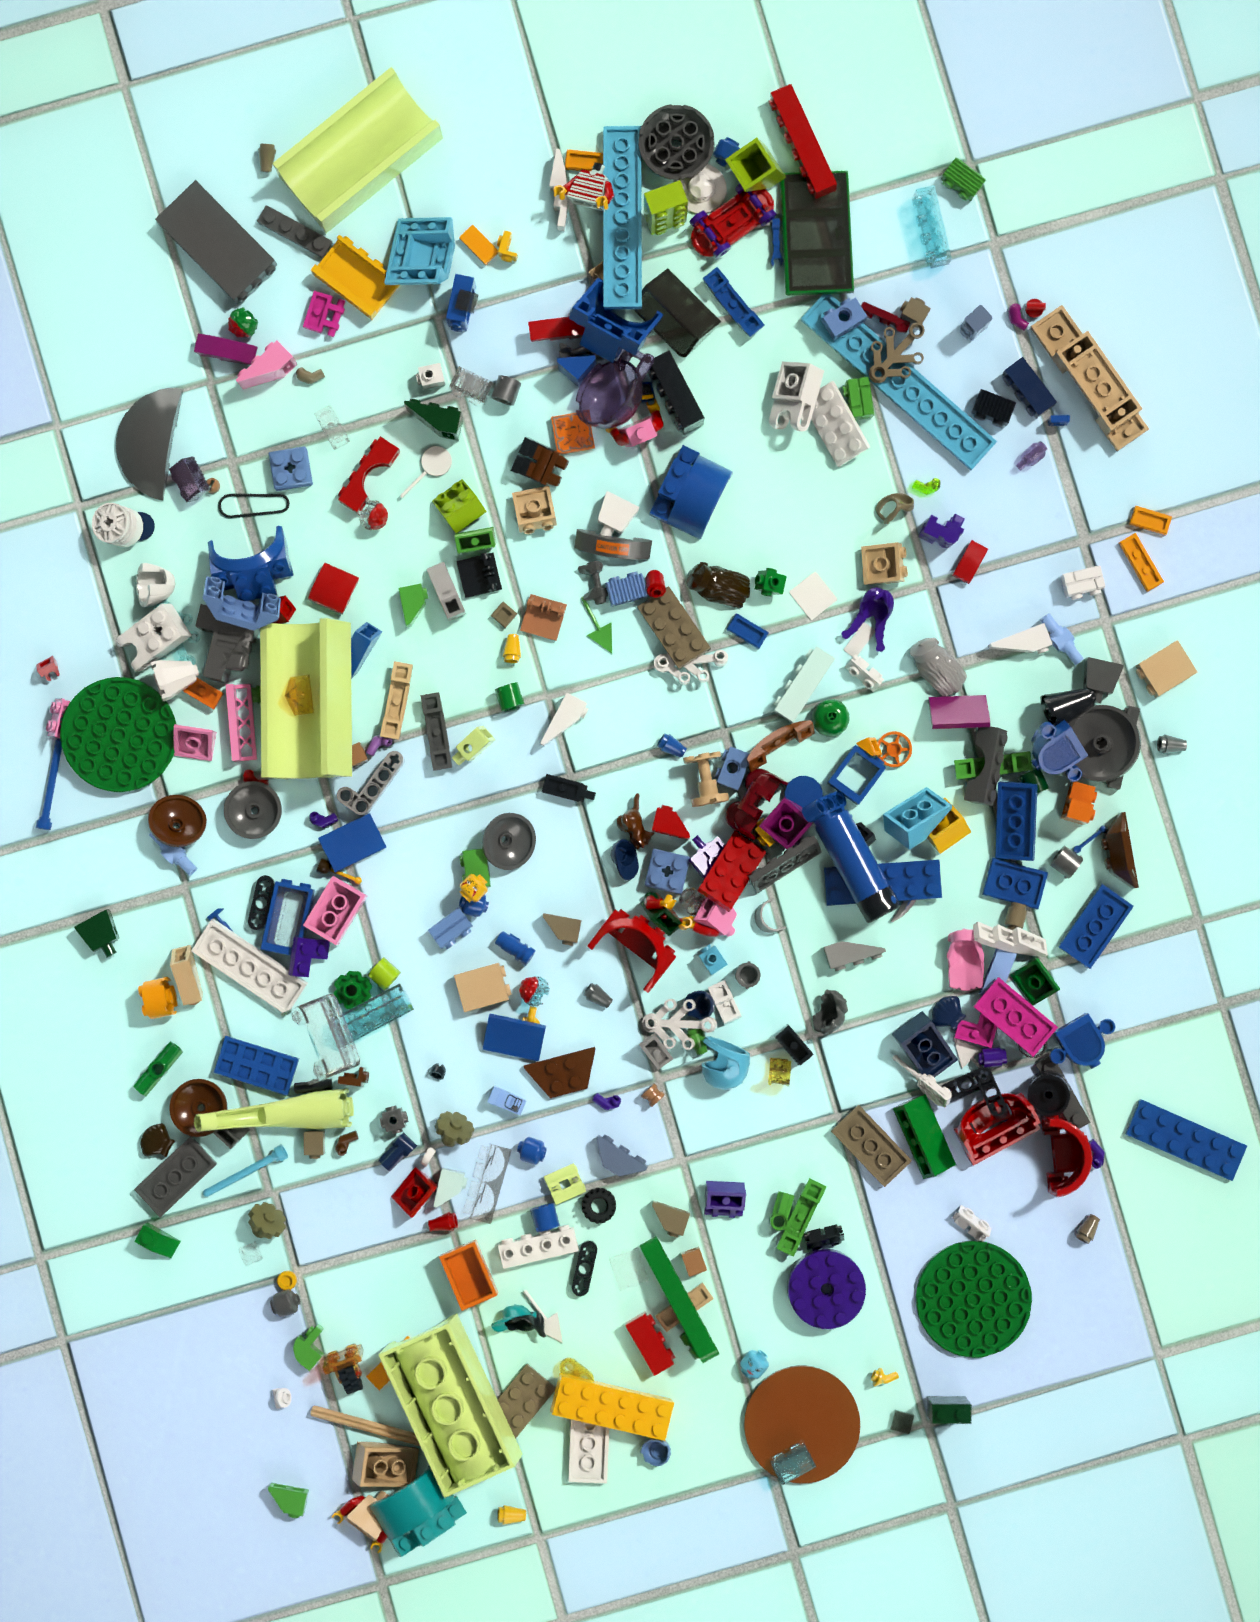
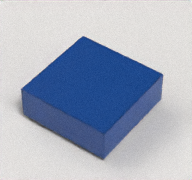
M1051 415L1048 418V426H1067L1070 422V415Z

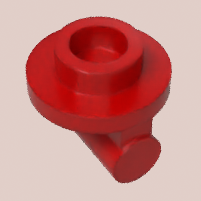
M1031 299L1025 305V312L1031 318L1040 317L1046 309V303H1042L1039 299Z

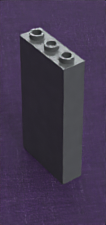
M197 180L190 184L155 218L157 224L236 304L245 301L249 296L248 293L253 288L257 289L262 284V279L267 275L270 276L276 270L277 263L270 254Z

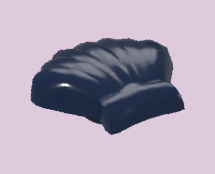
M957 996L941 998L932 1010V1022L936 1027L950 1026L955 1030L966 1017L961 1011L960 1000Z

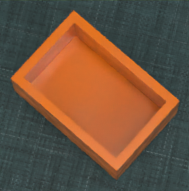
M476 1239L440 1254V1261L461 1311L498 1296L499 1292Z

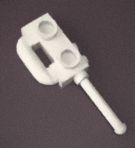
M893 1055V1061H896L916 1077L915 1079L918 1081L917 1086L923 1094H926L927 1098L944 1108L950 1103L952 1095L948 1088L939 1086L932 1075L918 1074L902 1061L898 1055Z

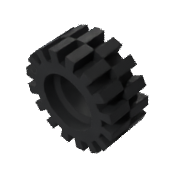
M598 1187L589 1190L582 1200V1212L590 1222H595L596 1224L606 1223L615 1214L616 1200L610 1191ZM596 1198H602L607 1204L605 1211L602 1213L594 1212L591 1207L593 1200Z

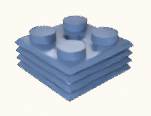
M305 446L268 453L273 485L276 491L313 485L308 450ZM292 464L295 469L292 470V473H289L286 468H289V465Z
M653 849L645 886L682 894L690 857ZM667 866H670V870L673 871V874H669L668 877H665V873L662 872V869H666Z

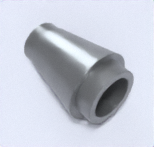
M1165 734L1158 737L1157 750L1162 751V753L1186 751L1187 740Z

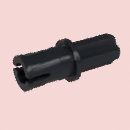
M332 1078L325 1080L312 1079V1081L294 1084V1092L296 1094L333 1090Z

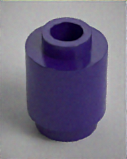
M1000 1047L981 1049V1053H978L979 1065L991 1068L1007 1064L1006 1050Z

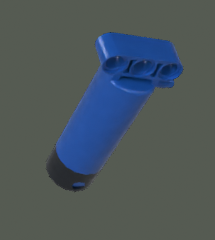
M835 791L805 806L802 809V814L806 821L815 823V830L865 921L869 924L899 908L900 903L854 822L852 814L844 809V806L847 804L845 796L840 791Z

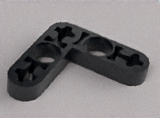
M987 1067L978 1068L941 1086L950 1089L952 1094L950 1102L980 1090L991 1115L995 1119H1003L1008 1114V1107L992 1072ZM983 1073H985V1075H987V1076H986V1078H987L986 1080H983V1079H982V1074H983ZM973 1077L976 1078V1081L978 1082V1084H975V1081L973 1080ZM964 1081H971L970 1088L963 1089L961 1087ZM955 1085L958 1086L960 1092H958V1091L956 1090ZM989 1089L997 1091L994 1097L986 1096ZM995 1102L1002 1108L1001 1113L996 1111Z

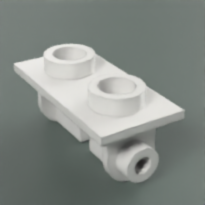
M855 655L845 668L852 676L858 678L866 688L874 692L885 680L882 678L883 675L873 667L870 671H867L866 668L870 664L861 656Z
M960 1205L958 1213L956 1212L952 1217L954 1223L964 1230L970 1226L971 1228L968 1233L977 1241L981 1240L983 1242L987 1237L989 1238L992 1228L988 1222L975 1216L971 1209Z

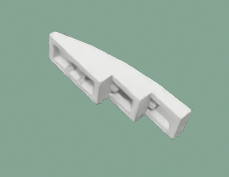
M556 149L549 184L550 191L553 192L555 186H563L567 183L560 149ZM557 195L553 203L554 211H559L557 230L565 232L568 197L565 195V199L560 200L559 195Z
M981 922L973 924L974 941L1012 953L1040 957L1048 956L1046 939L1019 927L1010 930L999 924L993 928Z

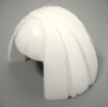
M141 563L138 567L136 592L142 607L157 605L171 596L176 582L174 575L170 571L149 563Z

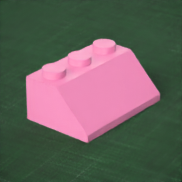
M332 876L303 926L331 943L339 945L368 895Z

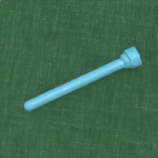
M282 1144L275 1147L272 1154L205 1189L203 1195L208 1197L275 1160L276 1162L279 1160L281 1162L288 1158L285 1148Z

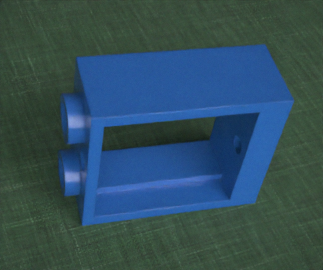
M455 274L446 316L448 327H451L453 331L462 332V330L467 331L476 291L474 277Z
M855 745L827 784L840 791L846 798L858 806L886 767L883 766L884 762L876 756L874 758L871 757L866 751ZM855 753L878 769L860 795L837 779Z

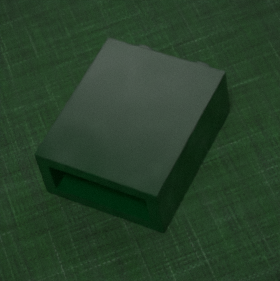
M927 1396V1416L932 1424H972V1404L966 1396Z

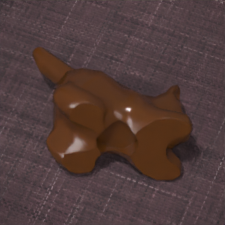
M636 793L634 796L633 808L617 818V827L621 831L629 833L630 841L637 850L648 845L651 837L655 834L654 832L646 831L643 827L642 817L639 812V793Z

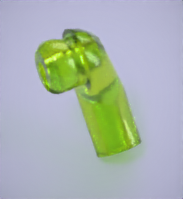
M933 478L932 481L923 483L916 479L912 488L925 495H929L940 489L941 481L938 478Z

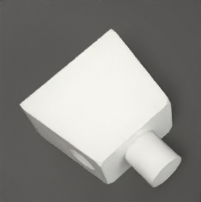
M607 491L597 520L599 524L603 525L599 535L612 536L614 531L622 534L639 512V507Z

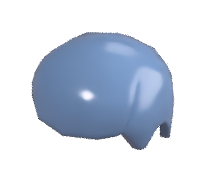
M649 1438L643 1443L640 1453L643 1454L645 1462L653 1466H662L669 1461L671 1448L666 1440Z

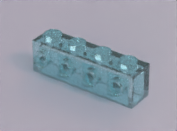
M935 186L916 189L911 201L913 208H916L918 213L916 222L917 226L921 227L922 230L920 239L922 245L926 247L927 252L924 253L926 263H930L931 268L949 265L952 257Z
M399 983L338 1015L332 1021L336 1032L344 1044L348 1045L409 1013L414 1008L409 996Z

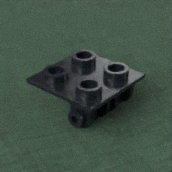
M494 552L481 553L480 556L456 561L465 598L502 590Z

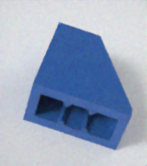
M368 622L359 627L351 638V679L358 674L383 632Z

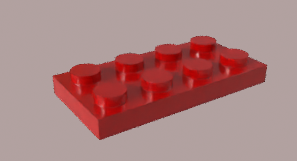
M734 831L697 891L730 912L749 882V876L758 867L766 851Z

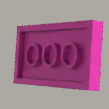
M999 977L996 978L973 1006L1032 1057L1036 1055L1058 1028Z

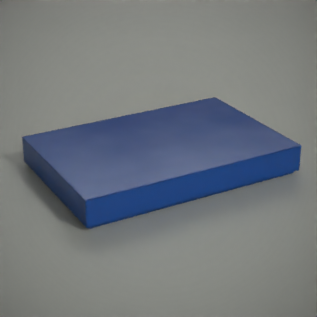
M370 813L318 838L335 873L387 848Z
M992 857L982 895L1011 903L1024 904L1027 907L1038 910L1048 872Z
M490 1013L483 1050L539 1061L546 1025Z

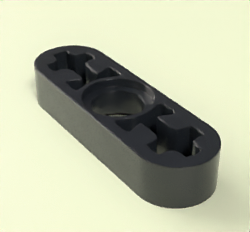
M263 875L257 880L248 917V925L253 930H261L266 925L275 881L271 876ZM266 878L271 883V886L267 887L265 891L266 893L269 892V896L258 894V891L263 892L264 886L261 885V881H265ZM260 897H264L267 901V905L264 908H259L256 905V901ZM254 909L265 911L264 915L260 914L259 920L262 921V924H258L257 927L252 922V919H256L258 914L254 913Z
M592 1240L584 1241L579 1251L572 1283V1292L579 1297L586 1295L590 1287L598 1250L597 1244ZM588 1244H591L594 1252L591 1251L589 1258H593L592 1262L588 1259H581V1256H586V1250L583 1248L587 1247ZM582 1263L590 1265V1271L586 1274L581 1273L579 1270V1266ZM577 1275L584 1278L589 1277L588 1281L584 1279L583 1286L586 1289H582L581 1292H578V1288L575 1287V1285L580 1283V1278H576Z

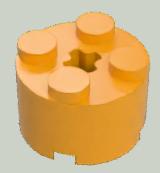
M169 977L145 981L142 986L138 987L139 995L143 999L142 1013L144 1016L156 1019L177 1013V1011H174V1007L178 1006L177 995L174 985L170 986L168 981H171Z

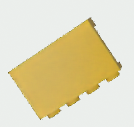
M338 235L336 243L321 262L312 267L311 272L316 278L373 320L400 285H385L384 281L387 271L383 269L384 265L377 259H370L368 257L369 254L363 248L357 249L353 246L354 242L347 236L343 238Z

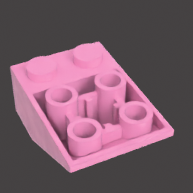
M276 340L274 343H269L265 347V352L261 356L257 355L247 369L244 368L238 373L236 381L244 390L284 378L298 364L294 357Z

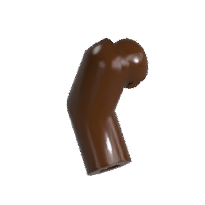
M357 1131L341 1135L338 1138L335 1151L339 1156H344L347 1153L350 1142L359 1139Z

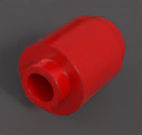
M658 570L649 571L645 577L648 595L653 598L663 596L666 592L663 574Z

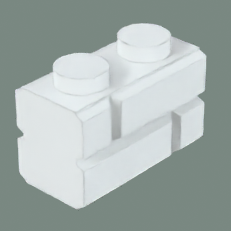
M1100 565L1061 575L1065 597H1071L1072 600L1083 598L1082 594L1090 593V596L1101 594V590L1106 588Z

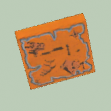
M589 411L551 417L556 449L562 455L595 449Z

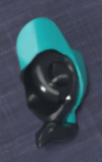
M514 1304L506 1307L503 1310L502 1319L491 1324L492 1329L496 1332H502L507 1329L509 1331H531L535 1329L539 1336L546 1337L542 1314L530 1312L522 1305Z

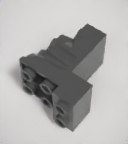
M200 604L195 627L201 631L213 633L203 676L209 680L227 684L231 671H244L248 669L249 655L252 653V643H256L260 628L253 631L216 620L207 604Z

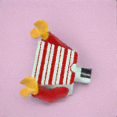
M594 163L592 171L580 170L579 174L565 185L554 187V197L559 195L560 200H564L565 195H567L572 204L604 212L605 209H608V204L614 198L612 184L603 175L605 166L600 163Z

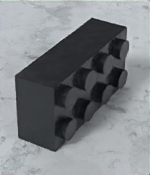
M670 350L649 360V367H647L648 376L652 382H656V391L659 397H664L665 408L668 414H673V423L677 431H682L683 435L703 426L705 417Z

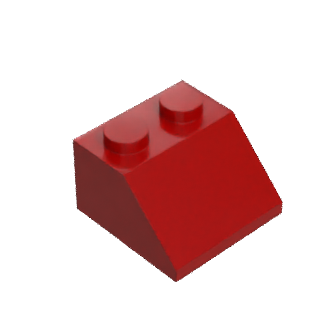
M662 805L661 808L657 807L652 832L689 840L690 834L677 812L672 811L673 807Z

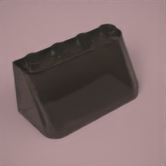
M668 268L644 286L642 289V309H634L645 322L652 319L657 311L663 314L662 319L653 330L680 357H687L721 323L716 315Z

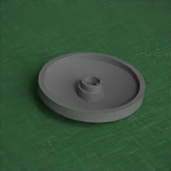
M1095 705L1069 723L1088 754L1086 758L1075 764L1082 770V777L1096 782L1112 781L1125 775L1136 763L1141 749L1140 732L1134 720L1121 709L1109 705Z

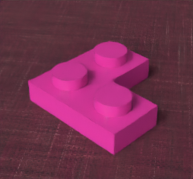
M980 1013L977 1024L962 1020L955 1030L954 1038L992 1048L997 1026Z

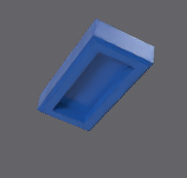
M737 613L726 629L757 649H760L769 634L768 631Z

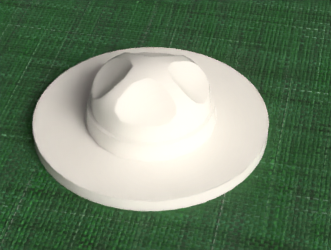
M707 164L698 174L680 180L688 199V211L698 214L703 210L706 213L713 212L721 206L726 197V180L723 174L710 164Z

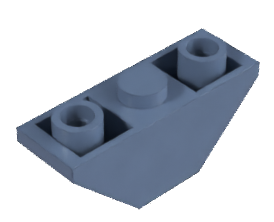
M606 1134L603 1137L601 1135L597 1137L603 1167L618 1176L647 1170L646 1160L639 1155L636 1157L630 1155L628 1148L623 1145L616 1146L613 1144L614 1140Z

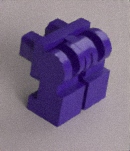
M954 514L949 521L941 525L937 523V517L930 515L926 519L918 537L931 544L936 541L942 548L951 547L958 541L965 530L961 527L965 518Z

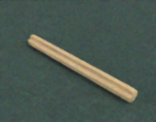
M315 1405L311 1409L310 1415L312 1417L420 1446L413 1432Z

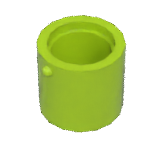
M383 957L367 976L385 991L401 972Z

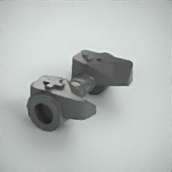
M559 343L561 358L595 354L585 347L571 350V347L566 344Z
M600 561L589 562L587 565L578 567L580 574L592 575L594 587L584 594L583 600H594L595 605L606 603L608 596L606 588L601 586L599 573L602 571L603 564Z

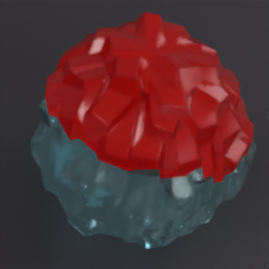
M540 976L525 978L521 981L520 996L529 1006L543 1005L544 1003H541L543 995L549 994V984L546 982V979Z

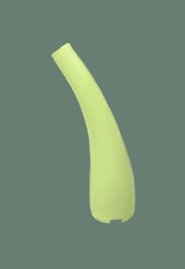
M347 1088L315 1091L265 1104L197 1114L194 1117V1126L198 1132L248 1127L345 1128L352 1125V1122H349V1117L354 1116V1105L352 1097L347 1096V1093H349Z

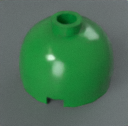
M836 699L821 701L812 713L814 729L826 737H835L842 734L850 722V714L847 707Z

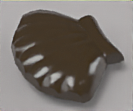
M163 1123L148 1127L140 1141L142 1153L146 1157L160 1154L167 1157L170 1148L175 1143L174 1139H170L166 1126Z

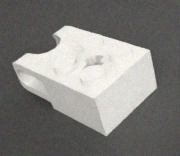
M782 361L772 395L774 402L769 417V424L773 429H785L789 421L791 427L796 431L803 432L808 429L824 370L811 363Z
M161 604L118 636L116 643L119 647H128L132 644L136 646L137 657L131 662V666L135 672H139L148 668L151 662L167 655L192 635L172 604Z

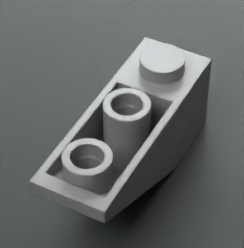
M444 561L427 568L426 570L448 621L466 615V611Z
M844 941L823 947L829 968H834L835 972L845 969V965L852 962L854 966L862 964L864 959L871 957L872 960L883 957L882 953L886 952L885 948Z

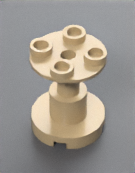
M720 751L701 753L695 757L683 758L684 764L698 763L701 782H698L697 785L700 797L691 799L692 807L717 804L729 800L728 793H718L716 779L712 780L709 760L720 758Z

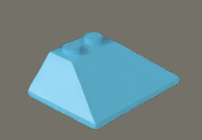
M452 217L398 218L384 281L385 285L440 284L449 278L455 250Z

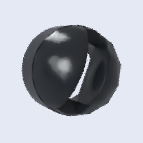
M436 1063L432 1066L429 1074L435 1079L442 1080L446 1074V1068L443 1064L439 1066V1063Z

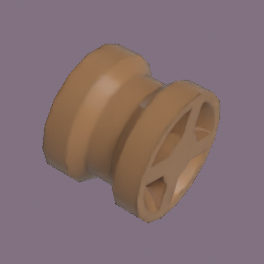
M654 1083L641 1097L647 1099L649 1105L653 1107L665 1093L659 1091Z

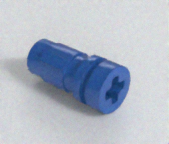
M502 931L495 944L516 957L517 961L521 960L520 963L527 966L536 950L532 947L528 948L526 943L522 944L521 940L510 933L509 935Z

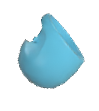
M710 1036L705 1037L703 1043L718 1052L716 1060L701 1063L702 1073L706 1082L715 1088L725 1090L741 1085L748 1074L750 1053L727 1041Z

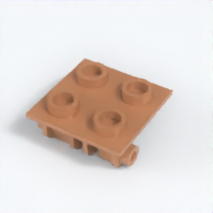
M530 594L520 631L557 641L567 604Z

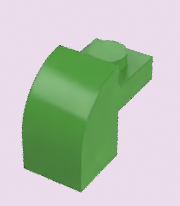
M319 1324L315 1328L313 1326L309 1328L305 1333L307 1338L300 1334L294 1343L293 1350L296 1360L309 1372L324 1354L312 1344L324 1330Z

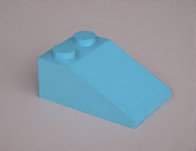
M926 787L883 814L884 831L910 850L929 836L952 809V805Z

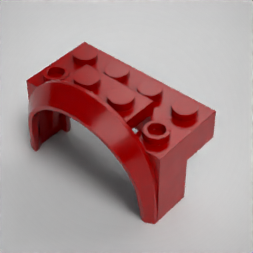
M1022 1093L1017 1095L1002 1094L1005 1103L1008 1104L1012 1112L1010 1114L1008 1110L1005 1118L995 1119L983 1099L973 1105L965 1113L958 1127L954 1128L973 1166L1041 1130L1039 1126L1041 1122L1034 1107ZM995 1102L996 1111L1001 1113L1002 1108ZM1005 1119H1008L1007 1121H1005V1122L1001 1123L1000 1125H998V1126H996V1127L990 1129L989 1131H987V1132H985V1133H982L983 1131H985V1130H986L987 1128H989L990 1126H992V1125H994V1124H996V1123H998V1122H1000V1121H1003V1120H1005Z

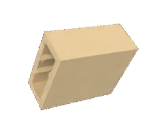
M1178 640L1135 665L1138 677L1141 680L1144 679L1147 684L1146 689L1151 696L1154 695L1155 698L1198 673Z
M495 963L454 975L464 1012L510 1000L509 996L512 993L509 984L505 985L504 977L507 975L504 965L500 966V963Z

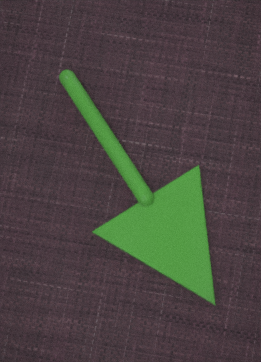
M581 597L597 628L596 631L586 636L612 653V622L600 627L587 601Z

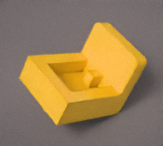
M504 230L503 236L499 235L497 246L499 247L498 255L505 262H517V253L508 251L512 240V232Z
M763 817L756 823L757 828L754 831L758 835L756 839L763 847L767 845L769 848L775 841L767 832L759 827L765 819Z

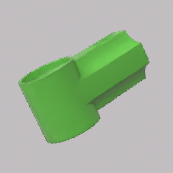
M778 1191L769 1221L775 1230L780 1231L786 1228L794 1195ZM777 1216H781L784 1219V1223L780 1227H776L773 1223L774 1218Z

